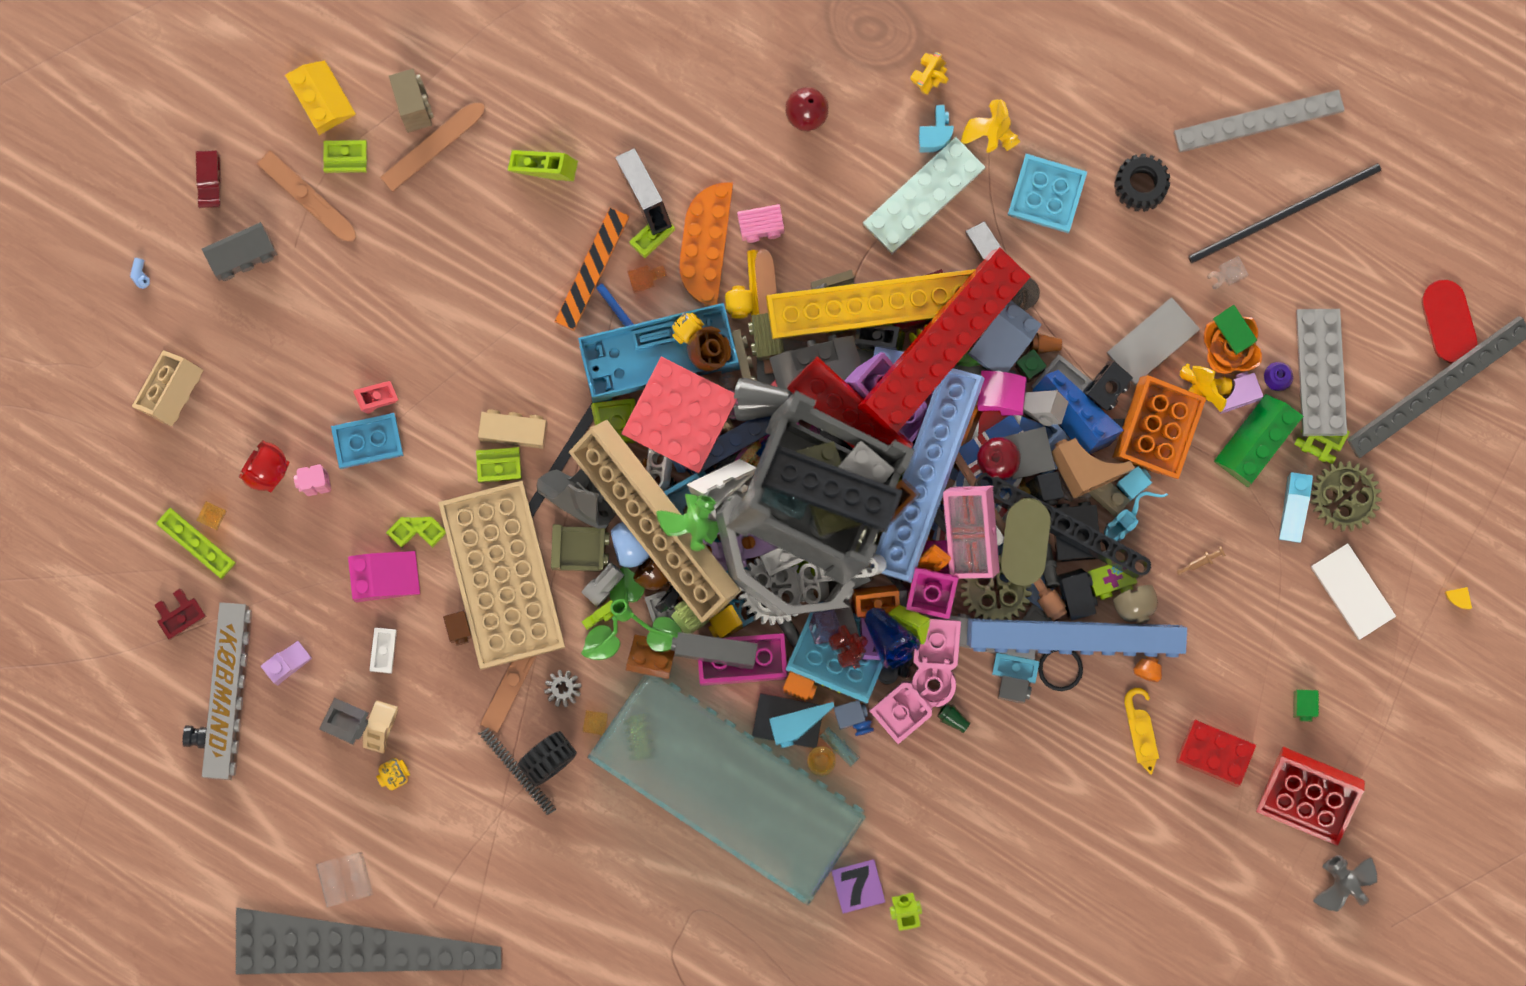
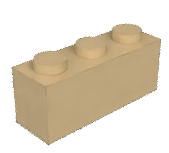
M487 410V413L481 412L478 438L484 442L544 449L547 421L543 420V417L539 415H530V418L521 417L522 414L509 412L508 415H502L500 411Z

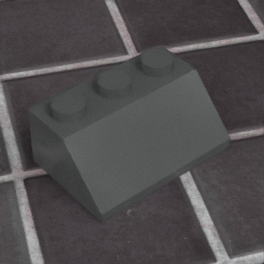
M261 222L202 248L215 277L219 281L230 280L235 276L234 274L240 271L248 272L254 268V265L260 262L263 264L268 263L274 259V256L278 255L267 230Z

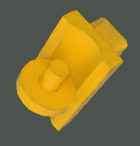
M935 52L934 55L925 53L921 59V65L926 68L925 71L922 73L916 70L910 77L912 83L918 86L921 92L928 95L933 86L937 88L939 83L946 84L949 80L945 76L948 70L944 67L946 62L938 52Z

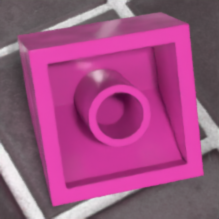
M915 567L906 610L949 619L959 577Z

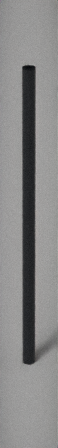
M1377 163L1188 256V259L1193 264L1382 171Z

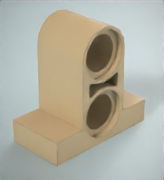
M376 700L368 719V725L363 733V748L384 754L387 739L397 715L398 706Z

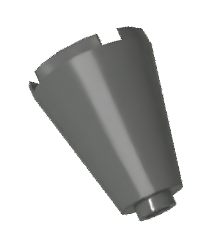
M746 377L739 379L734 393V399H738V406H734L735 417L741 421L770 417L793 393Z

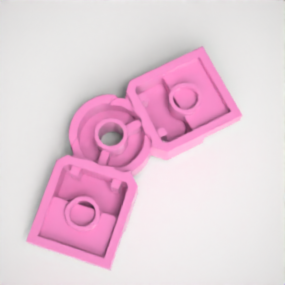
M929 618L930 625L925 643L922 645L915 641L914 663L919 668L915 672L912 682L903 681L870 709L872 715L897 744L932 716V707L945 705L953 697L956 689V678L952 669L958 665L961 621ZM937 679L940 682V687L937 690L930 689L928 686L929 680Z

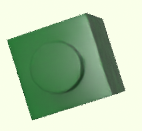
M1295 690L1293 692V718H1299V722H1313V718L1319 717V690Z

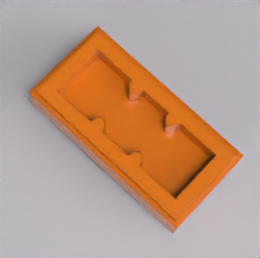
M934 544L921 555L917 567L938 572L950 562L951 557Z

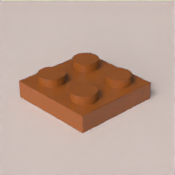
M635 634L626 664V671L669 679L675 651L671 649L665 652L654 651L649 647L646 636Z

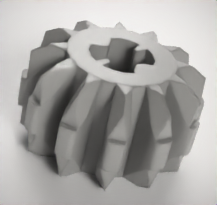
M558 670V678L554 674H550L551 679L554 680L553 683L545 681V684L551 688L545 689L544 692L545 694L553 693L548 698L549 702L557 698L555 706L558 707L561 700H563L564 707H568L567 700L570 699L573 704L576 703L572 696L580 697L581 693L575 691V689L582 686L580 683L573 684L578 679L576 675L569 679L571 676L570 671H567L565 677H563L562 671ZM562 683H566L568 691L566 693L564 691V694H560V690L557 688L559 685L562 686Z

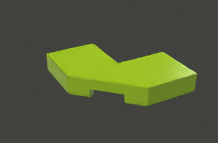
M401 517L386 532L401 548L417 533L432 548L446 535L445 529L433 517Z

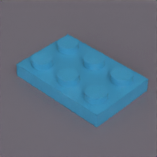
M395 413L331 426L340 469L404 456Z

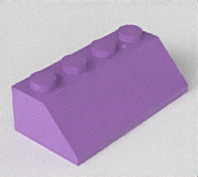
M880 352L858 366L847 377L845 382L862 398H865L892 367L893 363L884 352ZM925 401L899 430L911 442L918 436L927 412L928 405Z

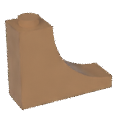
M1076 438L1070 441L1063 439L1055 444L1056 448L1052 451L1053 460L1074 499L1116 481L1135 469L1131 461L1114 464L1096 459L1081 447Z

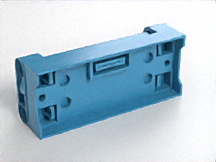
M724 303L578 338L593 403L613 401L612 397L644 390L661 356L699 376L718 371L724 374L740 370ZM693 312L704 323L703 328L709 326L721 330L719 333L723 338L727 337L731 347V357L726 361L725 366L713 371H704L696 368L691 363L687 354V344L685 342L680 344L672 336L675 333L672 325L682 314H691Z

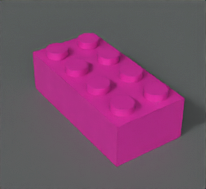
M784 633L722 638L757 643L753 669L698 660L700 686L787 679Z

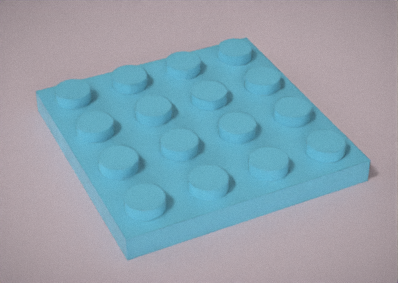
M828 610L810 612L786 670L868 703L885 660L863 659V657L841 660ZM853 613L854 620H855L856 627H857V631H858L859 638H860V641H861V633H860V619H861V617H857L856 614ZM814 625H816V628H815V631H814V634H813V633H812V630H813Z

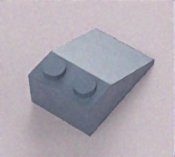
M1010 301L976 340L968 355L989 371L1008 373L1033 340L1042 324L1013 301Z

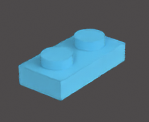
M996 653L992 675L1028 680L1029 683L1035 684L1040 661Z

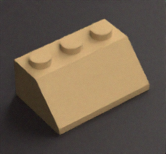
M163 350L132 407L164 424L173 426L174 422L179 418L184 404L189 400L191 391L199 382L203 369L185 358Z

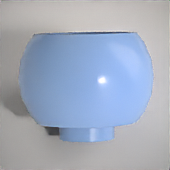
M623 522L618 523L612 528L611 537L619 565L629 568L637 567L650 558Z

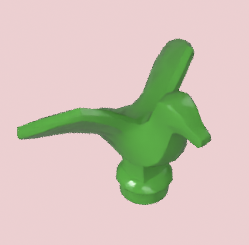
M686 494L685 498L688 509L684 515L668 511L656 512L658 522L667 536L691 533L690 547L693 551H701L705 548L702 543L703 539L707 543L712 544L718 535L717 521L709 520L708 518L710 512L715 510L716 501L708 496Z

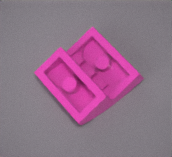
M981 371V376L985 379L978 396V410H1000L1002 416L1023 415L1026 377L1000 371Z

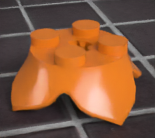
M1243 317L1257 338L1258 327L1255 320L1251 317ZM1212 321L1206 325L1204 343L1208 350L1207 361L1215 372L1228 374L1233 371H1250L1261 364L1262 352L1256 343L1236 355L1233 350H1228L1226 345L1228 342L1215 322Z

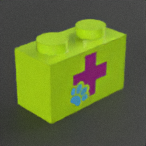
M1110 565L1087 572L1090 573L1093 581V586H1090L1092 594H1095L1096 598L1100 597V600L1113 597L1112 593L1119 590L1121 594L1128 590L1132 591L1134 590L1133 586L1138 583L1136 578Z

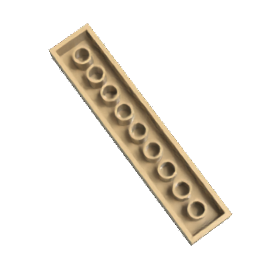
M608 420L591 427L569 451L570 455L701 623L714 617L741 590L704 543L705 548L701 551L691 550V533L679 536L666 535L658 522L656 512L668 511L680 515L681 513Z

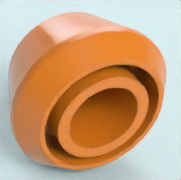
M1147 656L1146 659H1141L1136 664L1133 671L1136 676L1157 683L1162 679V666L1158 664V659Z

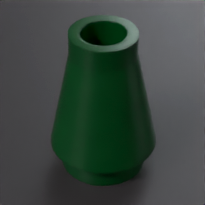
M946 703L937 715L940 722L962 733L970 726V722L953 704Z

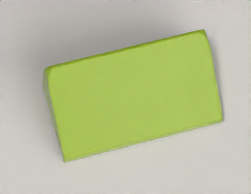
M902 605L889 612L892 631L922 645L925 643L930 625L928 617L915 611L906 610V607Z

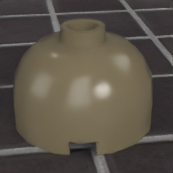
M1152 585L1137 587L1138 591L1131 592L1128 590L1114 598V607L1123 620L1137 622L1138 625L1150 621L1149 617L1155 613L1158 607L1157 594Z

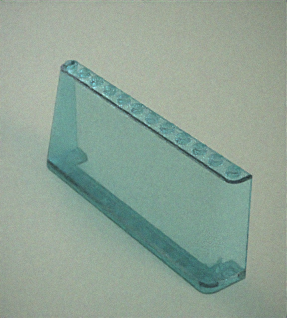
M644 674L588 755V760L609 772L809 906L865 820L866 816L863 815L865 811L856 804H853L851 807L845 803L846 798L835 791L832 794L827 791L828 786L817 779L814 782L809 779L808 776L810 774L802 768L798 767L796 770L791 767V761L780 755L778 758L773 755V749L766 744L758 745L753 741L755 737L748 732L743 731V733L737 731L735 729L736 725L730 720L725 719L722 721L716 717L718 713L707 706L704 709L699 706L700 701L689 694L686 697L681 694L680 691L682 689L671 682L668 685L662 681L663 678Z

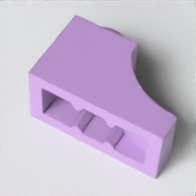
M1243 372L1235 376L1236 379L1232 382V393L1226 399L1227 402L1223 411H1219L1220 414L1258 402L1263 398L1255 373L1248 374V372Z
M297 641L282 652L276 653L262 664L261 668L274 684L279 685L312 658L301 643Z

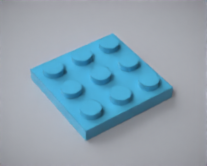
M1026 154L1008 216L1069 234L1087 171Z

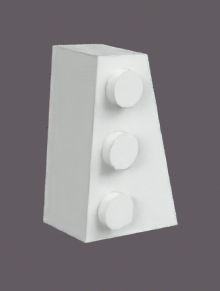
M739 459L687 484L691 494L708 496L716 501L715 510L710 512L708 518L709 520L717 521L715 514L729 496L737 494L743 498L747 493L756 467Z

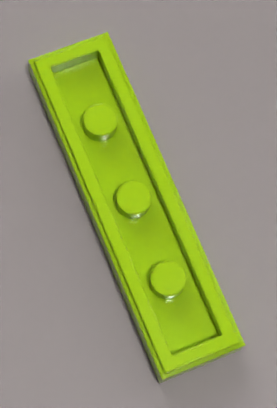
M169 508L157 521L156 524L220 579H223L236 564L172 508Z

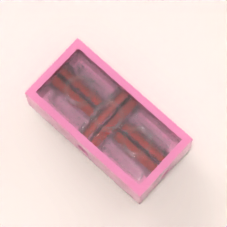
M993 486L950 487L943 492L948 555L951 557L949 562L950 575L958 576L959 578H993L1000 572Z

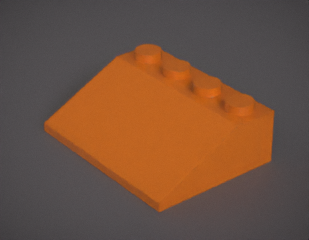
M1149 375L1140 377L1122 427L1124 431L1119 436L1112 458L1124 463L1131 461L1133 466H1139L1148 471L1179 479L1206 398Z

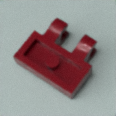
M178 589L173 593L181 606L171 613L162 600L154 605L162 617L157 623L168 640H171L207 617L196 599L188 600L182 589Z

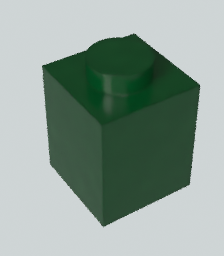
M1034 349L1015 364L1018 372L1023 377H1026L1027 383L1043 373L1047 367Z

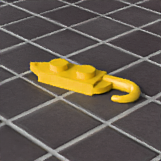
M1133 688L1126 693L1124 704L1136 762L1140 763L1152 775L1159 755L1151 718L1148 712L1135 710L1133 705V696L1136 694H1142L1147 701L1150 700V697L1144 689Z

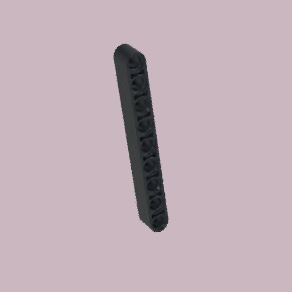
M987 473L981 474L974 482V486H981L980 481L983 479L987 480L990 486H993L994 503L1008 511L1012 505L1021 499L1032 498L1040 501L1050 513L1049 533L1123 573L1139 579L1150 572L1151 562L1147 557L998 477H991ZM1000 490H1006L1009 493V499L1001 498ZM1058 521L1066 523V531L1059 529ZM1078 531L1085 533L1086 541L1078 539ZM1097 542H1102L1105 545L1106 549L1104 552L1097 549ZM1116 552H1121L1124 555V562L1116 559ZM1136 562H1139L1143 565V572H1138L1136 570Z

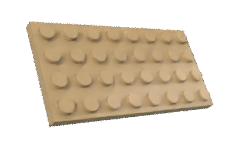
M523 481L438 502L480 670L565 648Z

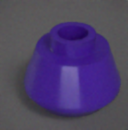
M1275 362L1266 368L1264 381L1270 389L1283 391L1292 384L1293 372L1287 364Z

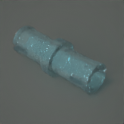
M830 727L819 736L833 749L832 752L834 754L837 753L849 767L860 758L846 745L847 742L841 740Z

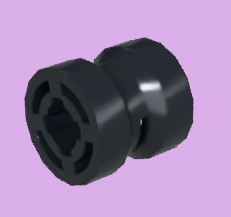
M185 725L182 737L183 747L194 745L205 749L207 727H200L198 729Z

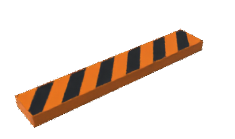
M611 207L609 208L555 319V323L575 331L630 218L628 215Z

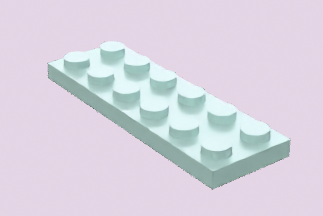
M955 137L863 222V225L893 255L984 171L985 166Z

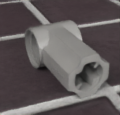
M609 563L596 579L594 578L587 584L581 593L598 608L609 597L610 591L624 577V573L613 563Z

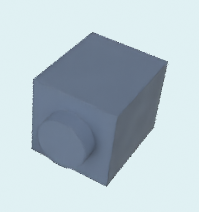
M860 700L834 707L840 730L865 722V717H868L865 704L861 705Z

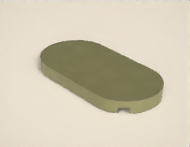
M1021 499L1012 505L1007 513L1001 568L1005 577L1016 585L1025 586L1035 583L1041 578L1045 570L1051 518L1044 504L1036 499Z

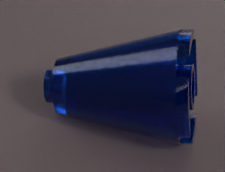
M872 608L866 613L864 621L882 665L885 668L889 665L891 668H896L909 661L913 657L912 651L914 649L918 651L920 648L919 639L882 608Z

